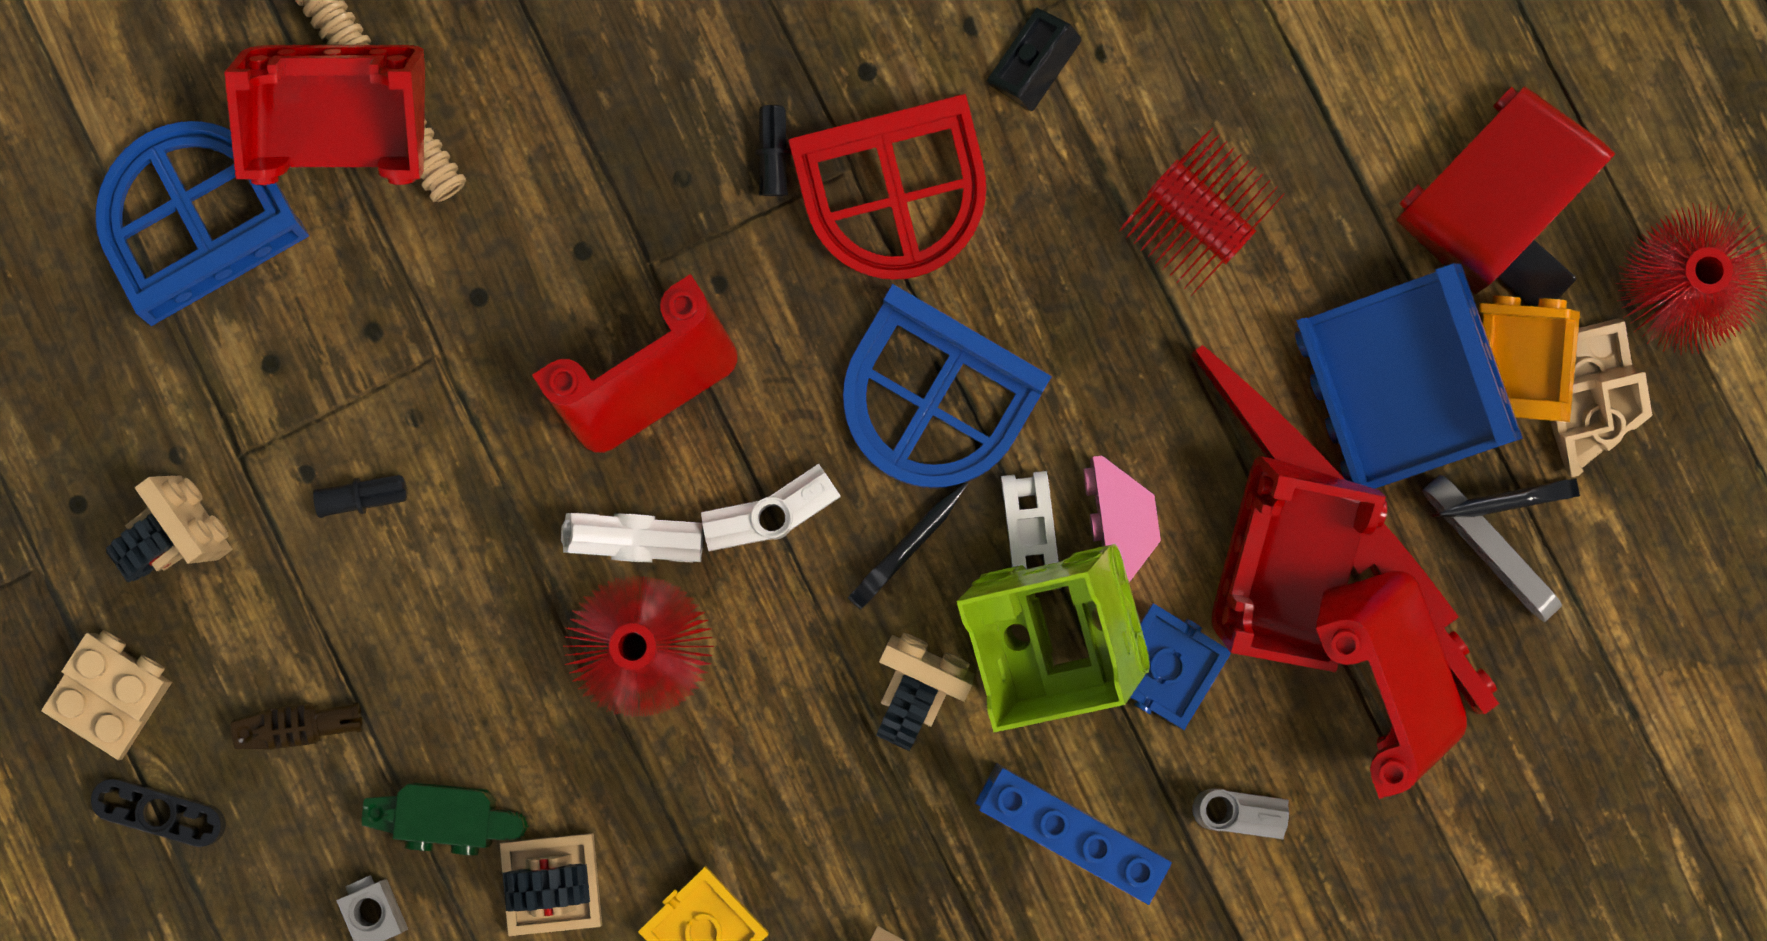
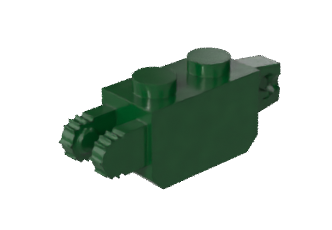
M416 782L407 784L398 792L397 796L364 798L362 811V826L393 833V839L405 840V849L432 851L433 843L451 845L450 853L461 855H478L479 848L491 846L492 839L517 840V838L525 836L527 828L530 827L526 819L527 816H523V813L495 809L496 799L487 789Z

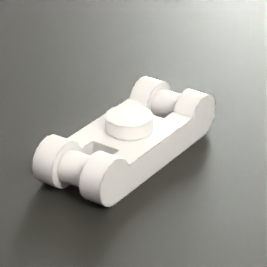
M1047 471L1033 472V477L1016 479L1015 475L1001 476L1012 567L1023 565L1027 569L1025 556L1043 554L1044 565L1057 563L1058 554ZM1035 495L1037 508L1019 509L1018 497Z

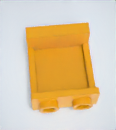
M1495 295L1493 296L1492 304L1479 303L1478 312L1484 316L1483 327L1515 418L1570 422L1580 312L1566 309L1567 301L1559 299L1539 298L1538 307L1520 306V297Z

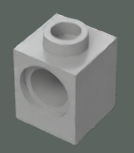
M371 875L345 886L348 896L336 900L353 941H385L408 930L387 879L374 883ZM365 898L376 900L381 907L382 914L377 923L367 922L361 915L360 906Z

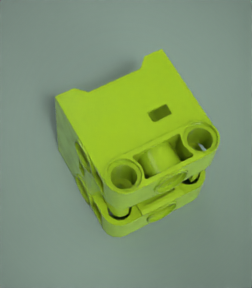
M1116 544L1076 552L1061 562L1026 569L1023 565L981 574L980 578L972 582V586L956 601L962 623L969 632L986 691L987 711L993 732L1125 705L1146 673H1149L1150 662L1146 642L1123 559ZM1068 586L1073 606L1075 605L1089 658L1056 664L1054 666L1051 655L1053 652L1052 643L1038 597L1035 598V593ZM1019 624L1024 626L1028 630L1031 640H1018L1012 632V625Z

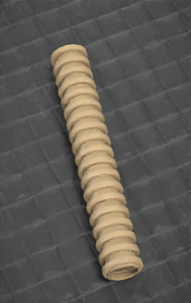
M295 0L299 6H304L303 13L305 16L312 17L310 23L314 29L320 28L318 35L322 40H328L327 45H370L371 39L369 36L362 35V26L358 23L354 24L356 18L353 13L346 12L348 6L344 0ZM425 120L424 172L420 178L424 181L421 185L425 191L431 190L429 197L433 202H442L460 191L466 182V178L463 174L458 175L456 173L459 169L456 163H449L451 156L447 151H441L442 143L439 139H433L435 133L432 128H425L427 123Z

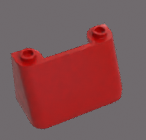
M254 46L241 51L224 72L236 179H251L253 184L269 185L278 182L279 176L285 174L290 167H378V175L388 178V183L394 185L410 184L416 179L421 178L424 172L425 62L424 49L420 46Z
M1511 86L1492 106L1499 113L1425 190L1417 184L1399 203L1405 210L1396 221L1444 266L1453 263L1462 264L1473 294H1477L1495 281L1616 154L1601 139L1526 86L1519 92Z
M691 274L672 285L664 292L661 299L660 311L671 331L596 379H590L580 364L570 359L556 360L532 374L546 398L586 449L595 453H605L613 450L718 383L735 369L738 362L736 347Z
M1262 456L1255 458L1249 472L1212 610L1213 629L1230 653L1331 672L1337 671L1339 663H1336L1327 656L1316 630L1322 596L1325 591L1348 584L1361 535H1371L1377 527L1383 526L1387 515V502L1385 501L1386 496L1380 490L1281 460Z
M1391 571L1323 592L1316 623V630L1321 644L1330 659L1343 665L1369 661L1392 723L1387 735L1377 738L1376 745L1379 751L1373 757L1370 766L1371 778L1379 799L1410 789L1464 736L1467 727L1466 711L1421 587L1416 578L1409 573Z

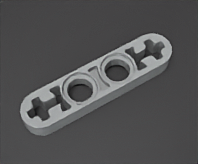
M1440 474L1422 490L1427 500L1438 512L1468 500L1452 482ZM1483 516L1444 517L1538 619L1546 622L1562 607L1560 600Z

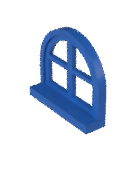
M187 121L156 128L139 137L124 149L110 166L101 184L96 204V228L100 244L135 313L150 326L157 324L309 237L302 221L294 214L277 182L269 185H256L251 183V179H248L265 211L215 240L211 238L193 201L235 178L234 164L186 191L167 153L182 148H207L218 151L234 161L231 130L206 122ZM152 162L172 200L123 227V206L128 190L138 174ZM178 211L198 250L146 279L126 239Z
M892 284L883 299V305L850 360L843 392L846 421L853 439L861 452L874 466L886 475L900 482L923 488L957 486L986 473L1003 458L1014 443L1052 376ZM897 326L949 355L924 399L873 370L878 357ZM963 364L1015 394L990 437L938 408ZM869 379L919 407L894 451L883 442L871 423L866 402ZM932 416L982 444L978 450L969 456L952 463L932 465L908 459Z

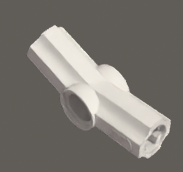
M817 464L771 496L760 501L701 512L708 551L783 538L792 529L841 496L824 470ZM769 506L780 507L785 513L784 525L776 531L765 530L760 524V515Z
M566 513L561 530V542L563 544V553L611 556V560L651 563L652 559L693 563L701 562L703 525L700 522L655 520V516L614 514V517L588 513Z

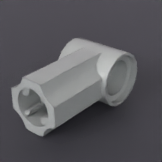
M1206 789L1200 792L1194 799L1192 811L1196 822L1209 830L1283 840L1288 827L1289 800L1226 791L1224 789ZM1214 797L1222 798L1227 806L1225 817L1217 823H1213L1206 814L1207 804Z

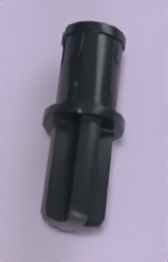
M764 105L759 109V149L755 150V155L759 156V196H788L787 155H791V150L786 149V110L780 105Z
M400 475L361 482L360 478H354L352 484L314 489L313 499L317 516L324 518L325 516L356 510L360 514H365L367 508L404 502L407 500L408 491L404 477Z

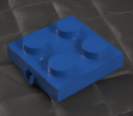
M1152 603L1140 622L1148 650L1150 670L1149 673H1146L1130 698L1136 701L1134 706L1142 709L1150 715L1151 712H1154L1178 728L1185 730L1231 653L1226 647L1201 633L1202 627L1189 619L1183 622Z

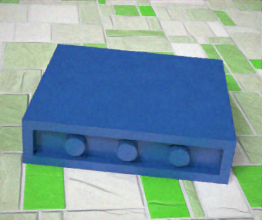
M1453 263L1436 269L1434 273L1313 317L1296 320L1300 331L1295 332L1296 342L1304 358L1309 356L1315 374L1310 375L1311 385L1317 399L1325 401L1330 416L1325 419L1326 428L1332 442L1340 444L1345 459L1340 462V467L1345 480L1376 489L1523 439L1462 264Z
M996 763L975 801V804L980 806L979 811L1147 905H1150L1172 864L1171 861L1158 852Z

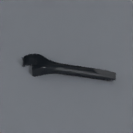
M1577 478L1468 499L1431 516L1477 517L1579 497L1580 492Z
M968 482L934 505L864 578L862 583L847 597L854 605L861 610L947 519Z

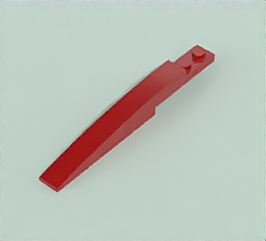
M1202 345L1191 354L1265 457L1281 460L1345 480L1288 420L1209 349ZM1385 523L1382 527H1377L1371 535L1362 534L1351 575H1359L1370 568L1375 576L1391 571H1403L1416 578L1424 595L1457 689L1476 714L1485 715L1500 704L1493 695L1497 691V687L1482 668L1475 671L1465 657L1470 653L1465 642L1455 631L1448 634L1445 630V627L1458 619L1459 616L1412 555Z

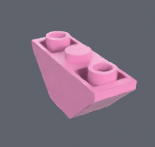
M1094 456L1090 459L1091 468L1083 469L1087 496L1095 495L1097 513L1090 514L1093 541L1101 540L1102 547L1111 544L1117 545L1123 559L1128 581L1130 582L1161 541L1155 496L1105 457Z

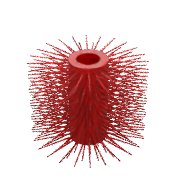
M1213 127L1193 145L1181 160L1177 159L1147 192L1148 197L1137 207L1119 230L1124 229L1152 199L1155 203L1132 228L1127 237L1141 226L1159 205L1162 207V210L1142 231L1134 244L1155 225L1161 216L1166 212L1169 213L1170 216L1154 232L1141 250L1173 218L1177 223L1166 233L1148 257L1168 239L1180 224L1184 229L1154 264L1187 231L1192 234L1191 237L1172 256L1164 268L1181 253L1194 237L1199 241L1170 276L1202 243L1206 249L1180 277L1177 283L1208 250L1214 255L1184 289L1203 271L1215 256L1221 262L1191 296L1222 263L1226 265L1256 233L1255 227L1283 197L1282 195L1253 227L1248 223V220L1278 186L1246 220L1240 215L1271 180L1258 191L1239 213L1234 210V207L1263 174L1249 186L1231 207L1226 202L1246 181L1256 167L1246 175L1224 200L1219 197L1247 165L1249 160L1223 185L1217 194L1212 190L1242 154L1208 187L1205 183L1228 158L1234 148L1209 171L1203 180L1199 179L1198 176L1223 149L1227 141L1195 173L1191 170L1214 145L1220 135L1214 138L1196 156L1191 164L1186 167L1184 163L1195 153L1194 151L1207 138Z
M1711 203L1707 238L1706 207L1705 227L1703 225L1702 228L1703 217L1701 220L1702 210H1700L1699 204V229L1697 214L1693 204L1695 233L1690 212V227L1683 209L1685 225L1677 212L1680 228L1673 215L1675 227L1665 215L1669 224L1668 228L1664 221L1660 219L1665 231L1656 223L1662 234L1660 237L1658 236L1660 233L1652 226L1651 228L1656 236L1646 230L1653 241L1646 236L1644 237L1652 246L1642 240L1640 241L1648 250L1636 244L1648 255L1632 248L1636 253L1641 254L1650 261L1633 255L1632 257L1645 264L1627 258V260L1641 266L1636 267L1624 263L1629 265L1627 267L1641 269L1636 271H1647L1653 274L1627 269L1625 271L1635 272L1629 274L1644 276L1619 273L1633 276L1628 278H1641L1640 280L1620 281L1641 283H1616L1636 285L1627 287H1646L1618 290H1643L1628 294L1645 292L1625 297L1641 296L1622 299L1635 298V300H1632L1631 303L1626 304L1627 306L1622 308L1645 301V303L1623 318L1663 299V301L1637 318H1641L1665 302L1662 307L1637 329H1640L1660 315L1651 327L1659 328L1664 333L1667 331L1664 337L1665 340L1668 334L1667 344L1672 330L1670 343L1678 326L1675 335L1677 344L1681 327V355L1684 335L1686 341L1685 352L1687 348L1688 325L1690 331V350L1692 349L1693 329L1695 347L1699 354L1697 327L1701 347L1703 348L1702 331L1708 348L1707 334L1716 349L1712 332L1721 346L1717 332L1726 343L1723 332L1731 340L1727 328L1736 337L1731 325L1740 334L1741 331L1737 324L1746 330L1739 318L1750 326L1741 314L1755 322L1745 310L1755 316L1757 315L1744 304L1761 312L1743 299L1762 306L1749 297L1758 298L1759 296L1750 293L1755 292L1767 296L1763 292L1753 291L1758 289L1767 291L1765 288L1756 287L1761 285L1748 284L1767 285L1763 284L1767 282L1748 281L1767 279L1756 278L1757 276H1767V274L1756 273L1767 272L1755 271L1767 269H1751L1765 265L1749 267L1763 263L1748 265L1766 261L1767 259L1755 261L1761 259L1759 257H1762L1760 256L1762 254L1746 258L1766 243L1729 259L1758 239L1756 238L1729 257L1727 256L1756 229L1731 246L1742 233V231L1735 232L1739 224L1736 228L1734 226L1732 230L1731 228L1729 229V224L1726 230L1724 229L1727 224L1726 221L1724 225L1728 213L1727 209L1720 229L1721 219L1714 233L1719 217L1718 213L1716 219V209L1713 230L1711 232L1713 220L1711 223ZM1748 224L1744 225L1742 229L1744 230L1748 226ZM1738 285H1744V286L1754 287V288H1758V289L1744 288V287H1741V286H1738ZM1686 320V328L1683 334L1684 324ZM1649 328V329L1645 332V334H1646V333L1648 334L1651 329Z
M633 576L632 589L630 581L628 587L626 578L625 589L628 602L624 587L622 590L620 582L619 586L617 584L616 591L613 584L611 588L609 583L611 589L609 592L613 599L611 598L610 600L605 590L602 591L601 588L600 592L605 597L604 601L596 594L597 600L592 597L596 601L595 604L599 607L598 609L583 596L590 603L588 604L590 611L588 613L581 611L578 615L588 621L576 619L574 622L595 631L584 628H566L601 639L568 636L566 638L609 644L570 645L563 647H609V649L567 654L569 656L607 652L567 664H582L600 659L570 673H579L591 669L576 679L578 681L590 679L585 683L587 688L590 687L587 695L593 689L595 691L591 695L597 690L599 691L596 696L604 691L605 694L599 700L600 703L605 701L611 691L612 699L608 709L610 704L612 708L616 699L614 707L616 705L615 712L618 703L619 707L621 702L623 705L626 695L624 717L627 705L628 710L630 707V714L632 707L633 717L634 704L635 715L637 707L638 716V694L640 695V716L642 710V717L643 705L645 716L646 708L647 716L648 709L651 715L650 707L652 715H654L652 695L656 710L658 706L660 713L661 710L663 713V702L668 711L665 701L667 702L669 699L665 692H668L674 703L679 705V701L674 694L676 695L677 693L683 699L684 697L675 685L677 684L688 696L689 694L684 690L685 688L694 695L690 689L692 690V682L698 676L692 672L697 674L708 673L685 662L700 666L711 664L676 653L696 656L712 655L669 649V647H714L669 645L672 643L713 638L700 637L670 641L712 628H699L680 633L708 621L701 619L686 624L705 612H691V607L687 604L690 601L688 599L681 605L680 603L686 597L673 604L672 601L679 592L675 590L670 600L669 598L667 599L666 595L671 588V583L670 585L667 584L664 591V588L663 590L662 587L660 589L662 580L658 590L656 587L653 597L654 578L651 587L652 578L650 585L648 578L647 585L646 577L644 588V577L643 584L641 577L640 600L639 576L638 585L636 576V588ZM639 634L646 641V652L641 658L637 657L633 651V641Z

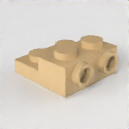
M102 630L100 635L97 633L85 634L61 671L64 673V676L41 711L117 760H122L172 684V681L161 675L165 668L144 655H140L137 660L123 651L126 646L124 641Z

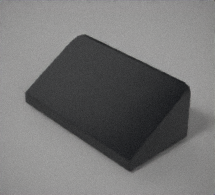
M1037 7L986 81L1023 108L1033 111L1081 43V37L1070 23Z
M1535 240L1498 277L1501 282L1528 306L1538 307L1539 298L1559 299L1577 280L1568 269Z

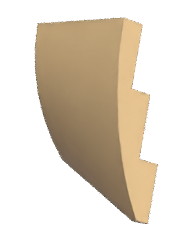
M1619 318L1579 328L1570 422L1550 421L1567 475L1571 478L1583 473L1582 468L1604 450L1610 451L1621 442L1623 436L1628 431L1637 429L1652 416L1646 373L1632 365L1625 321Z

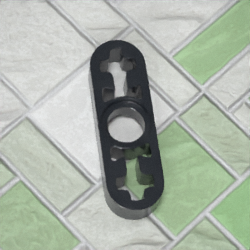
M119 778L105 780L95 787L91 795V806L98 817L192 846L203 847L214 844L223 836L225 831V818L217 807ZM116 787L120 789L119 797L126 800L136 801L138 800V793L143 794L137 803L136 809L120 806L115 807L113 812L110 811V803L104 800L105 793L114 792ZM155 799L165 801L170 807V818L162 826L152 824L147 818V807ZM181 805L187 807V810L183 813V815ZM135 810V819H131L130 816ZM206 813L208 814L207 822L214 825L213 831L203 833L201 838L197 836L198 828L188 824L179 825V832L174 831V828L181 819V815L197 819Z

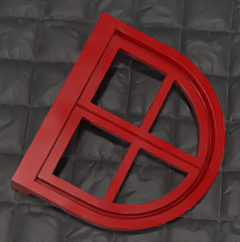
M966 94L788 139L805 208L816 235L832 255L860 273L881 279L893 280L908 279L930 273L958 255L970 241L979 225L986 201V175ZM951 129L962 179L904 193L892 143ZM876 148L889 197L831 212L817 162ZM963 188L958 214L948 231L934 244L919 251L907 202ZM891 207L903 256H885L861 248L840 230L835 221Z

